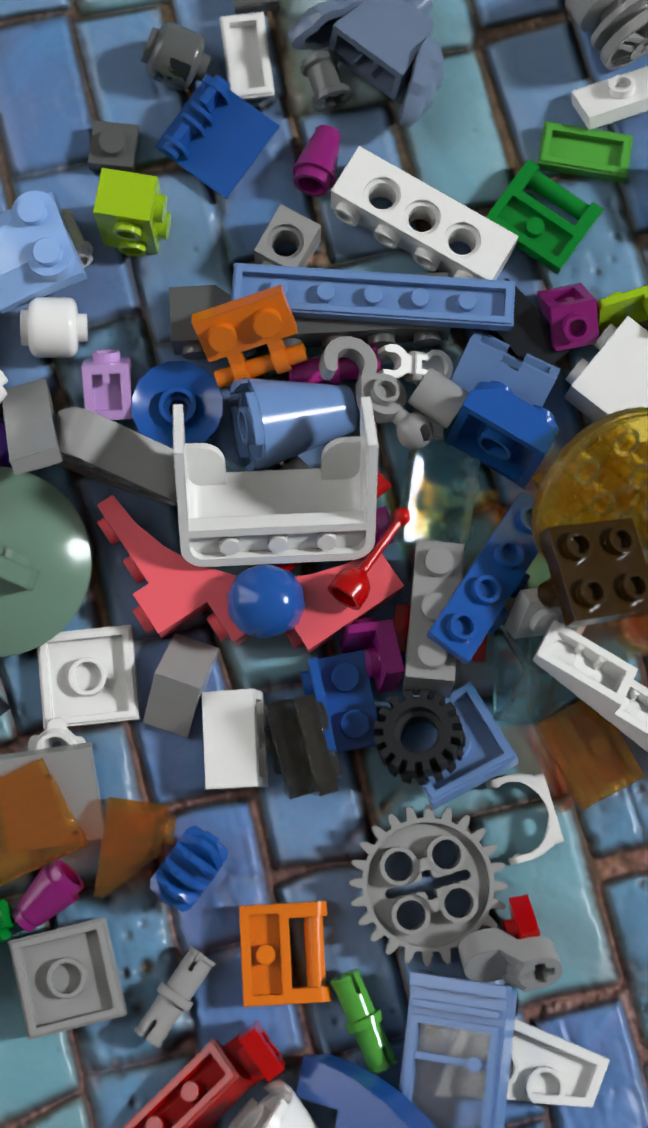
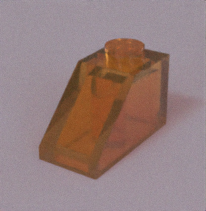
M113 797L108 798L94 890L95 897L104 898L110 896L163 855L165 844H174L177 816L170 815L171 805Z

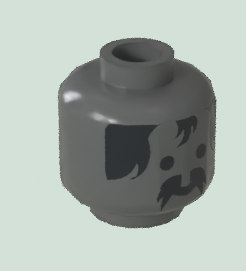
M168 21L160 29L152 28L141 62L147 64L146 71L151 79L183 91L191 85L193 79L202 82L211 56L203 53L205 40L200 33Z

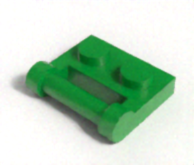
M528 159L486 218L518 235L515 247L558 275L585 236L598 221L604 209L594 202L590 205L539 172L540 166ZM530 187L579 221L574 226L526 194L524 190Z

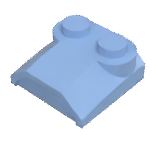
M34 190L23 193L15 200L11 209L0 214V312L2 314L30 303L35 297L47 296L88 279L60 204L53 191L45 193Z

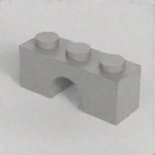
M416 540L412 566L409 603L411 604L402 694H404L403 691L412 689L413 695L420 696V689L429 690L430 697H434L436 692L443 695L444 698L451 697L455 683L457 658L428 638L427 633L462 581L464 544Z

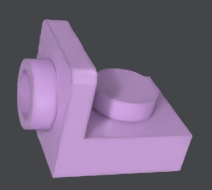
M105 349L93 351L92 358L84 360L81 370L85 409L110 420L133 419L131 415V356H120V350Z

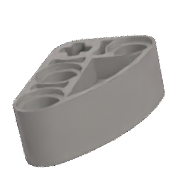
M69 407L58 411L55 422L62 462L57 465L123 491L167 505L177 506L174 449L84 408Z

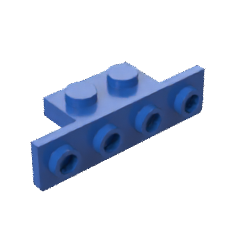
M521 492L517 495L427 633L428 638L466 665L473 657L488 632L490 634L494 633L505 619L508 611L504 606L510 596L515 598L530 579V575L526 571L542 547L539 534L547 527H555L560 517L527 493Z

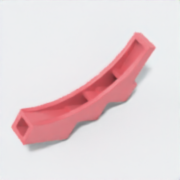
M113 495L97 504L104 516L97 521V524L111 545L120 541L130 555L122 562L136 583L139 584L144 580L148 583L132 594L139 604L132 612L147 634L156 629L160 637L164 639L210 609L213 614L208 616L206 620L221 642L229 637L234 646L237 647L252 637L240 631L228 614L227 594L238 575L188 563L182 555L163 546L141 528ZM382 553L366 574L369 578L370 593L359 610L350 609L337 601L328 591V586L341 570L350 567L360 568L369 554L360 559L351 560L346 564L317 573L295 576L303 586L306 603L299 623L292 630L284 632L285 637L295 650L303 646L307 654H311L344 632L347 625L358 619L365 618L402 593L404 585Z

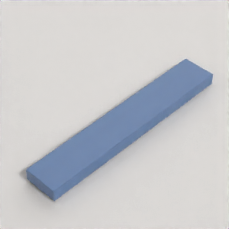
M234 263L231 301L282 285L294 317L512 331L516 281Z

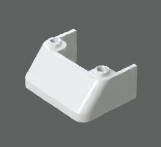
M361 397L360 436L340 437L330 441L322 451L321 468L226 472L225 457L216 446L207 443H185L183 404L173 405V449L180 550L183 558L188 563L199 567L346 561L360 559L371 552L375 545L378 439L371 397Z

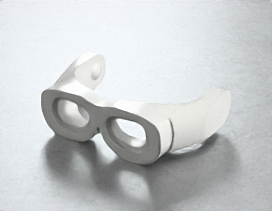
M514 773L485 782L486 788H498L501 784L508 782L522 783L539 795L547 810L548 822L544 838L532 851L524 854L517 853L513 857L508 858L510 866L538 858L553 848L554 845L564 842L543 773L536 775Z

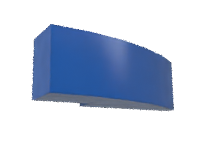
M331 1054L303 1056L296 1096L338 1110L335 1128H436L431 1120L405 1095L379 1076L361 1066Z

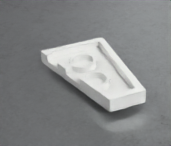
M515 1018L507 1100L592 1108L610 1059ZM458 1029L448 1056L466 1059L478 1056L482 1061L487 1062L490 1034ZM445 1064L434 1090V1095L484 1099L486 1070L473 1073L469 1071L468 1067Z

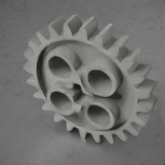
M431 804L425 805L422 818H417L411 806L405 807V822L400 823L390 813L387 815L390 827L388 831L385 832L375 825L371 827L377 839L374 845L360 841L359 846L368 856L366 860L355 859L351 861L353 866L362 870V877L350 879L348 884L361 888L362 895L355 897L350 902L352 906L366 907L367 912L357 921L359 925H367L374 922L376 927L369 939L375 942L386 936L388 941L385 952L388 955L392 954L400 945L404 947L403 960L406 963H409L415 952L418 951L421 952L425 966H430L433 952H439L442 960L449 964L451 960L450 949L454 947L458 949L459 943L465 936L478 931L482 924L492 928L498 926L495 920L488 914L490 909H505V904L493 898L495 891L508 888V884L494 880V874L504 869L505 863L490 862L488 857L497 850L498 846L497 844L482 846L479 843L486 832L483 827L474 830L472 833L467 831L470 816L464 815L455 824L451 822L452 809L450 807H446L443 810L440 818H434ZM442 840L451 841L457 849L458 857L456 862L449 868L438 867L432 858L434 846ZM394 852L405 853L411 861L410 873L401 880H393L385 872V861ZM425 870L428 871L431 877L436 878L462 870H467L470 874L466 880L435 886L433 888L434 896L427 898L423 891H414L394 898H387L385 896V892L388 889L422 881L421 872ZM456 888H461L467 892L470 900L468 910L460 916L450 915L446 911L444 904L446 895ZM409 900L417 901L423 909L421 922L413 928H405L397 920L398 907L403 902Z

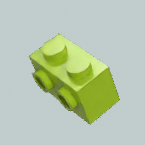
M101 168L93 214L104 246L118 248L121 253L134 257H142L145 253L158 254L160 239L168 240L171 227V213L167 212L168 196L161 193L158 176Z

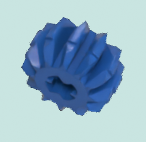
M197 826L187 828L150 879V889L169 907L173 906L181 912L191 909L227 859L228 849L208 830L204 831Z

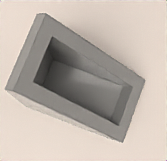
M174 633L154 673L143 723L189 738L202 701L201 692L206 690L220 649Z

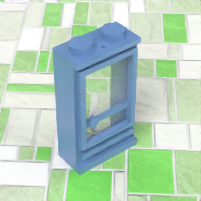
M426 970L410 972L409 985H411L399 1092L418 1107L436 1128H504L518 988L510 983L498 985L472 981L462 976L445 977L432 975V971Z

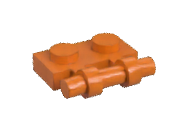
M282 285L192 314V325L208 362L227 357L230 364L228 367L214 371L215 380L220 389L232 385L233 380L255 378L276 371L277 374L291 371V365L308 360L303 342L286 347L283 338L298 334ZM267 344L270 353L246 360L243 351Z

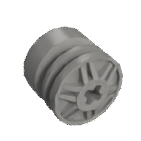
M648 0L565 1V7L579 28L584 33L594 32L591 36L590 44L595 51L601 52L599 58L608 70L623 68L648 54Z

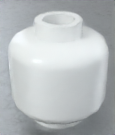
M35 297L30 301L28 309H21L20 311L21 345L29 346L31 354L37 358H71L76 355L79 342H88L87 314H78L76 302L69 297Z

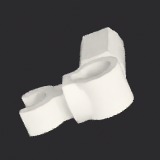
M388 344L378 349L377 355L390 357L394 363L393 370L383 369L377 373L392 375L396 379L404 377L406 382L414 383L417 386L431 367L448 379L452 376L453 363L450 357L443 351L432 350L428 353L411 351L407 354L404 348L396 344ZM413 407V413H421V414H423L422 412H420L419 410H417L415 407ZM426 416L433 425L431 441L443 440L445 428Z

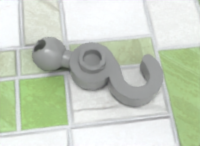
M351 336L338 337L332 340L320 357L319 370L321 377L324 380H331L338 368V359H351L359 369L356 383L358 409H361V397H371L375 422L388 423L392 421L397 426V439L403 446L408 449L418 450L428 445L433 435L432 423L423 414L409 413L404 408L407 398L405 388L392 375L377 373L378 362L376 354L371 347L361 339Z

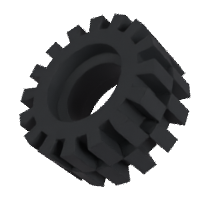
M412 689L403 691L405 700L399 702L395 695L389 699L391 708L388 710L382 706L378 712L381 721H375L373 728L376 734L374 741L383 765H387L389 773L394 777L400 774L402 782L411 784L412 778H417L419 785H427L426 777L434 776L435 782L444 779L442 771L446 769L451 774L456 769L455 759L461 761L463 757L462 745H465V736L460 716L457 715L456 708L451 701L446 704L444 696L437 692L434 698H431L427 689H420L419 697L413 696ZM417 722L430 723L438 731L436 743L430 749L423 752L409 751L401 743V736L404 730L409 725Z

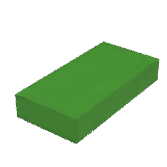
M544 121L537 165L540 166L539 170L624 184L628 176L633 135L597 129L589 130L585 127Z

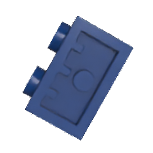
M364 650L321 659L317 657L309 658V670L302 671L300 674L305 699L315 698L319 717L310 719L315 747L325 745L326 755L328 756L376 746L374 741L376 734L373 728L374 722L378 721L370 678L365 669Z

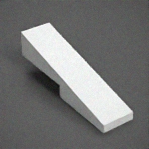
M554 620L550 624L532 661L648 752V688L634 680L638 669Z

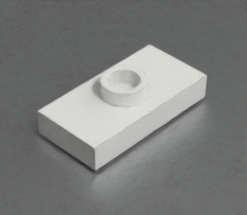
M648 66L571 91L572 105L589 130L648 111Z

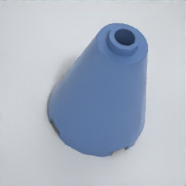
M254 378L233 380L230 395L239 393V406L230 407L233 435L240 459L249 457L251 461L245 467L247 471H262L329 443L336 438L355 432L357 423L360 422V410L357 406L356 394H353L348 386Z

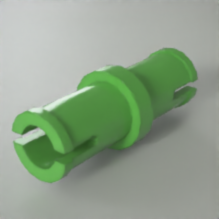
M359 968L340 974V979L334 977L330 980V984L334 988L348 1021L344 1024L348 1034H354L368 1066V1071L377 1074L389 1069L388 1063L391 1066L397 1064L399 1060L397 1055L394 1054L381 1024L384 1016L380 1008H374L360 976Z

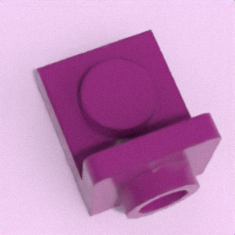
M582 283L537 291L538 309L550 322L552 346L556 351L596 344L599 338L596 299Z
M367 617L347 625L340 641L341 652L350 653L364 650L366 673L369 678H375L378 693L397 691L405 669L393 620L377 621L375 618Z

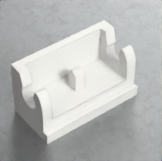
M256 689L201 692L205 789L226 790L269 787L264 692Z

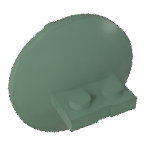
M0 467V657H7L31 651L45 644L63 631L73 620L89 588L92 573V550L82 518L64 494L46 480L27 472L15 475L12 468Z

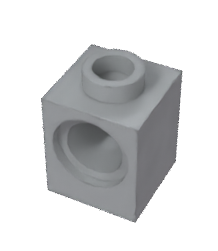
M280 204L254 249L255 264L307 267L321 242V225ZM289 243L295 246L297 251L291 256L284 257L276 254L274 249L280 244Z

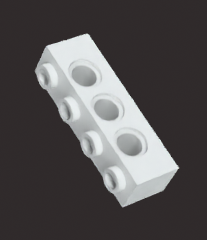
M361 146L357 148L331 190L330 208L334 210V214L341 221L351 226H357L358 224L373 232L375 239L386 247L396 249L398 246L412 254L414 261L421 267L430 271L438 269L442 272H448L450 277L496 280L513 253L519 237ZM377 197H383L388 199L393 205L387 209H378L370 201ZM422 219L427 221L432 229L426 232H418L409 223L413 220ZM457 241L464 242L470 247L471 252L459 255L454 253L449 245Z

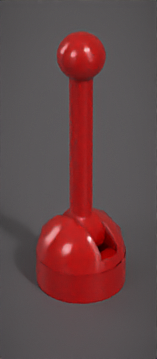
M400 507L393 512V522L360 568L350 567L343 569L331 581L328 591L341 604L353 610H359L370 593L369 578L366 574L399 528L406 526L411 521V513L408 509Z

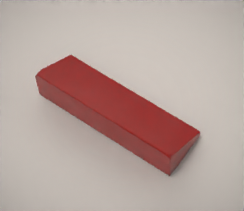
M213 1038L122 1128H210L255 1082L217 1039Z

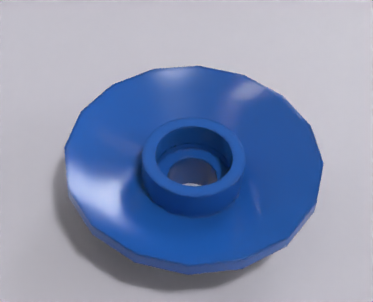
M167 361L151 368L138 381L131 397V415L139 433L173 449V415L170 414V410L173 405L180 403L187 407V412L184 415L185 443H206L217 431L224 415L223 394L215 378L203 367L188 361Z

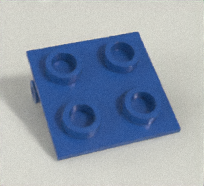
M207 74L154 147L223 198L227 199L280 128V125L229 90L230 84L221 76L216 75L213 78Z

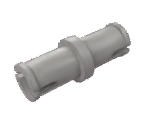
M190 946L187 954L168 982L162 981L156 989L160 994L134 1031L141 1037H146L145 1040L152 1045L160 1048L163 1040L183 1010L188 1012L194 1004L191 998L216 963Z

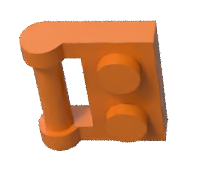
M327 900L239 905L243 1007L332 1001L331 985H326L323 916L328 915ZM289 918L304 919L307 986L292 987Z

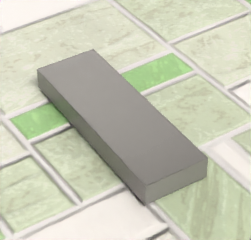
M46 378L5 389L7 396L2 401L9 461L14 474L21 475L61 463L62 456L58 443L51 394Z

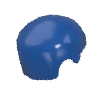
M257 565L246 569L236 576L227 594L229 617L240 631L256 638H271L292 630L299 623L306 606L303 586L295 575L274 565Z

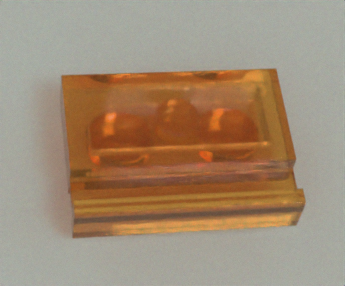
M582 700L534 725L580 810L589 808L598 801L645 777L619 729Z

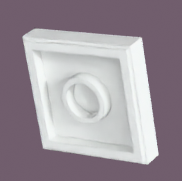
M132 625L63 631L45 644L37 647L44 729L47 728L48 721L54 717L65 719L67 721V728L141 720Z

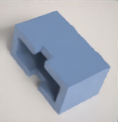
M476 329L465 348L451 381L469 393L479 382L498 381L508 386L515 396L527 403L543 407L560 369L528 353L523 361L507 354L509 344Z

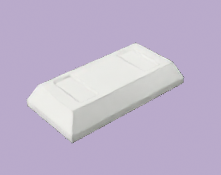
M264 12L219 17L227 80L231 86L229 90L243 100L275 97Z

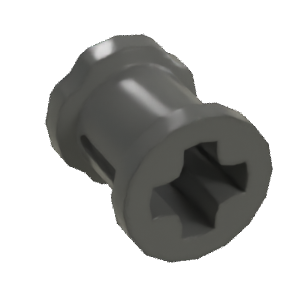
M329 49L315 52L305 58L300 66L302 74L309 78L315 95L312 103L317 111H329L338 108L352 97L350 86L344 84L338 68L340 58L335 50Z

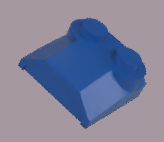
M498 381L479 382L463 402L445 443L454 446L516 483L522 489H525L555 441L559 428L550 411L538 405H531L515 396L512 390L505 384Z

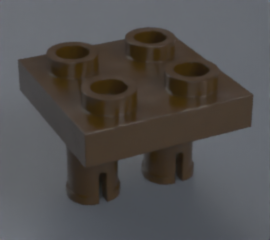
M632 518L547 527L539 534L551 577L539 585L537 590L538 598L547 608L560 607L566 628L648 616V567Z

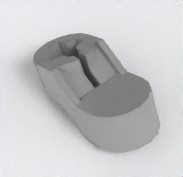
M493 927L472 932L459 943L458 951L465 975L472 981L491 982L503 979L523 992L549 987L562 976L563 968L554 942L546 937L535 936L517 940L502 930Z

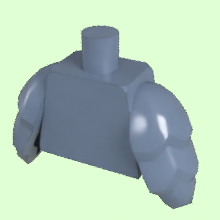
M326 0L309 8L288 33L294 49L317 51L329 46L328 50H335L338 53L340 62L394 101L398 99L407 84L399 126L411 127L416 123L420 116L432 107L436 90L442 85L444 75L443 53L439 43L431 37L435 24L427 16L433 9L432 0Z

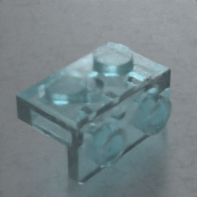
M421 449L408 451L400 507L410 511L411 521L406 526L399 528L396 532L395 542L412 547L416 546V540L464 544L465 551L474 530L472 514L475 496L480 487V476L478 474L480 460L473 457L456 460Z

